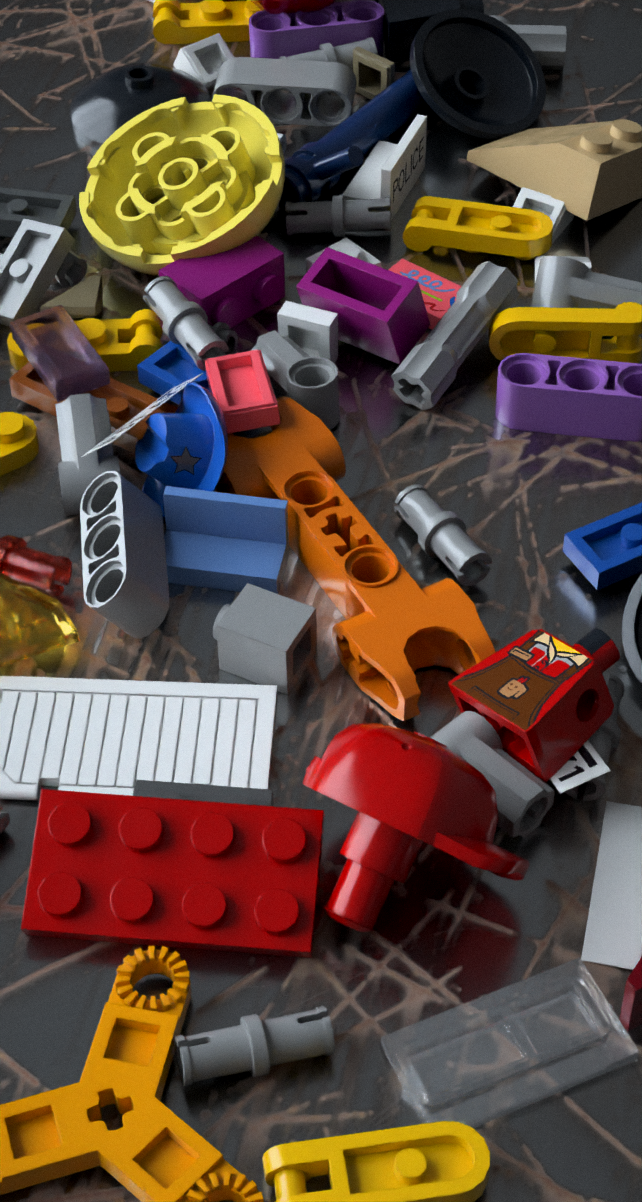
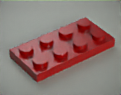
M41 789L21 930L25 935L312 958L325 824L324 810Z

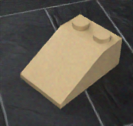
M617 119L607 122L527 129L469 150L467 154V161L520 188L525 187L565 202L566 211L586 221L642 198V126L630 120Z

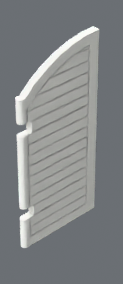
M0 676V799L38 801L41 785L59 787L58 790L133 796L135 779L269 789L277 705V685Z

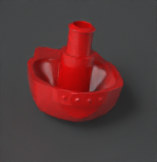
M378 723L351 724L336 734L326 748L322 758L317 756L313 758L310 765L306 768V774L303 779L305 786L358 811L339 852L348 859L327 905H323L327 915L362 933L374 931L373 926L394 880L405 883L423 842L473 867L487 870L499 877L523 880L530 862L493 844L499 819L496 792L482 772L461 756L446 748V745L415 731L413 733L405 729Z

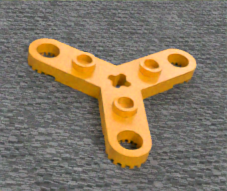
M148 946V950L142 951L141 948L134 950V955H127L123 958V964L119 965L116 970L115 982L109 1000L105 1003L80 1081L0 1105V1195L101 1166L141 1202H219L223 1200L264 1202L262 1191L258 1190L253 1180L249 1181L245 1175L237 1171L223 1158L221 1152L160 1101L175 1053L174 1038L181 1033L191 999L190 971L185 959L182 960L180 954L176 951L173 953L169 952L167 947L162 946L160 950L155 949V946ZM161 974L173 981V989L169 988L166 996L164 993L159 994L160 999L156 1000L155 996H151V999L147 1000L146 995L142 994L139 997V993L136 990L133 992L135 984L147 975ZM116 1104L118 1112L123 1114V1127L108 1131L105 1122L99 1121L102 1117L101 1108L106 1105Z

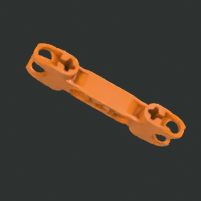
M282 396L276 398L281 424L270 426L271 433L256 438L235 436L232 433L228 434L226 466L215 492L288 500L289 546L346 619L335 624L332 628L333 643L342 665L361 691L374 699L391 715L406 721L420 714L417 704L421 691L417 685L414 671L418 668L436 665L451 668L456 673L461 674L496 652L479 618L475 604L463 589L450 578H445L420 588L400 564L389 546L335 482L345 476V459L338 441L322 420L290 397Z

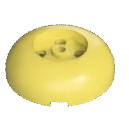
M214 94L212 102L188 104L186 97L173 99L135 116L117 129L102 144L87 167L91 176L85 192H79V207L87 230L108 256L135 271L159 276V269L178 259L204 257L228 251L249 241L254 236H258L263 231L279 204L284 187L285 160L283 148L269 118L260 109L247 101Z

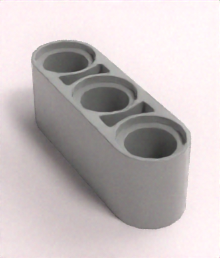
M233 57L224 61L221 65L213 96L214 94L227 95L247 101L260 109L269 118L271 123L332 127L338 126L351 115L357 81L351 68L337 62ZM231 87L239 88L242 91L234 90ZM279 90H285V91H288V92H290V93H288V94H287V93H283V92H281V91H279ZM330 92H331V93H335V94H337V95H339V96H332V95H329V94H327V93H330Z
M114 470L106 471L90 483L80 503L84 600L86 605L135 639H141L150 635L160 626L169 609V587L162 510L159 504Z

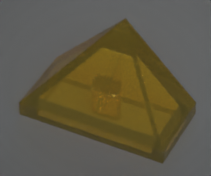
M0 573V667L80 641L78 630L59 600Z

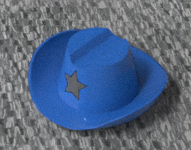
M190 382L185 386L176 412L155 413L145 421L147 429L143 438L136 442L135 460L137 467L148 475L142 492L160 505L163 517H165L163 493L166 486L214 492L226 466L228 433L222 408L207 389L197 383Z

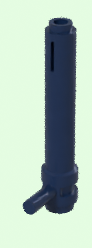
M411 70L317 142L304 144L291 157L285 159V181L279 201L280 208L285 210L286 202L290 201L292 203L317 201L320 195L327 193L336 186L342 173L360 166L363 163V157L373 150L379 140L384 141L428 106L415 84Z

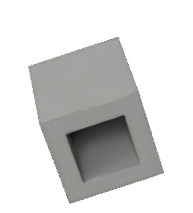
M247 583L232 605L225 604L220 609L214 622L213 638L217 640L219 669L260 685H277L278 692L288 695L317 652L316 608Z

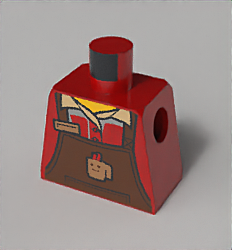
M598 628L591 630L572 646L543 629L531 630L449 681L448 685L460 713L473 711L483 716L498 733L503 744V751L530 772L547 782L612 715L614 703L602 673L619 661L620 653L613 640Z

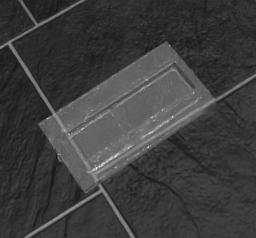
M580 957L382 1036L380 1044L403 1086V1093L409 1097L422 1124L454 1121L472 1128L486 1124L633 1062L639 1056L638 1048Z

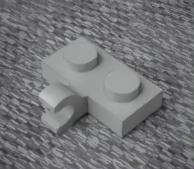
M23 219L5 253H0V324L17 328L22 323L31 320L75 241L64 227Z

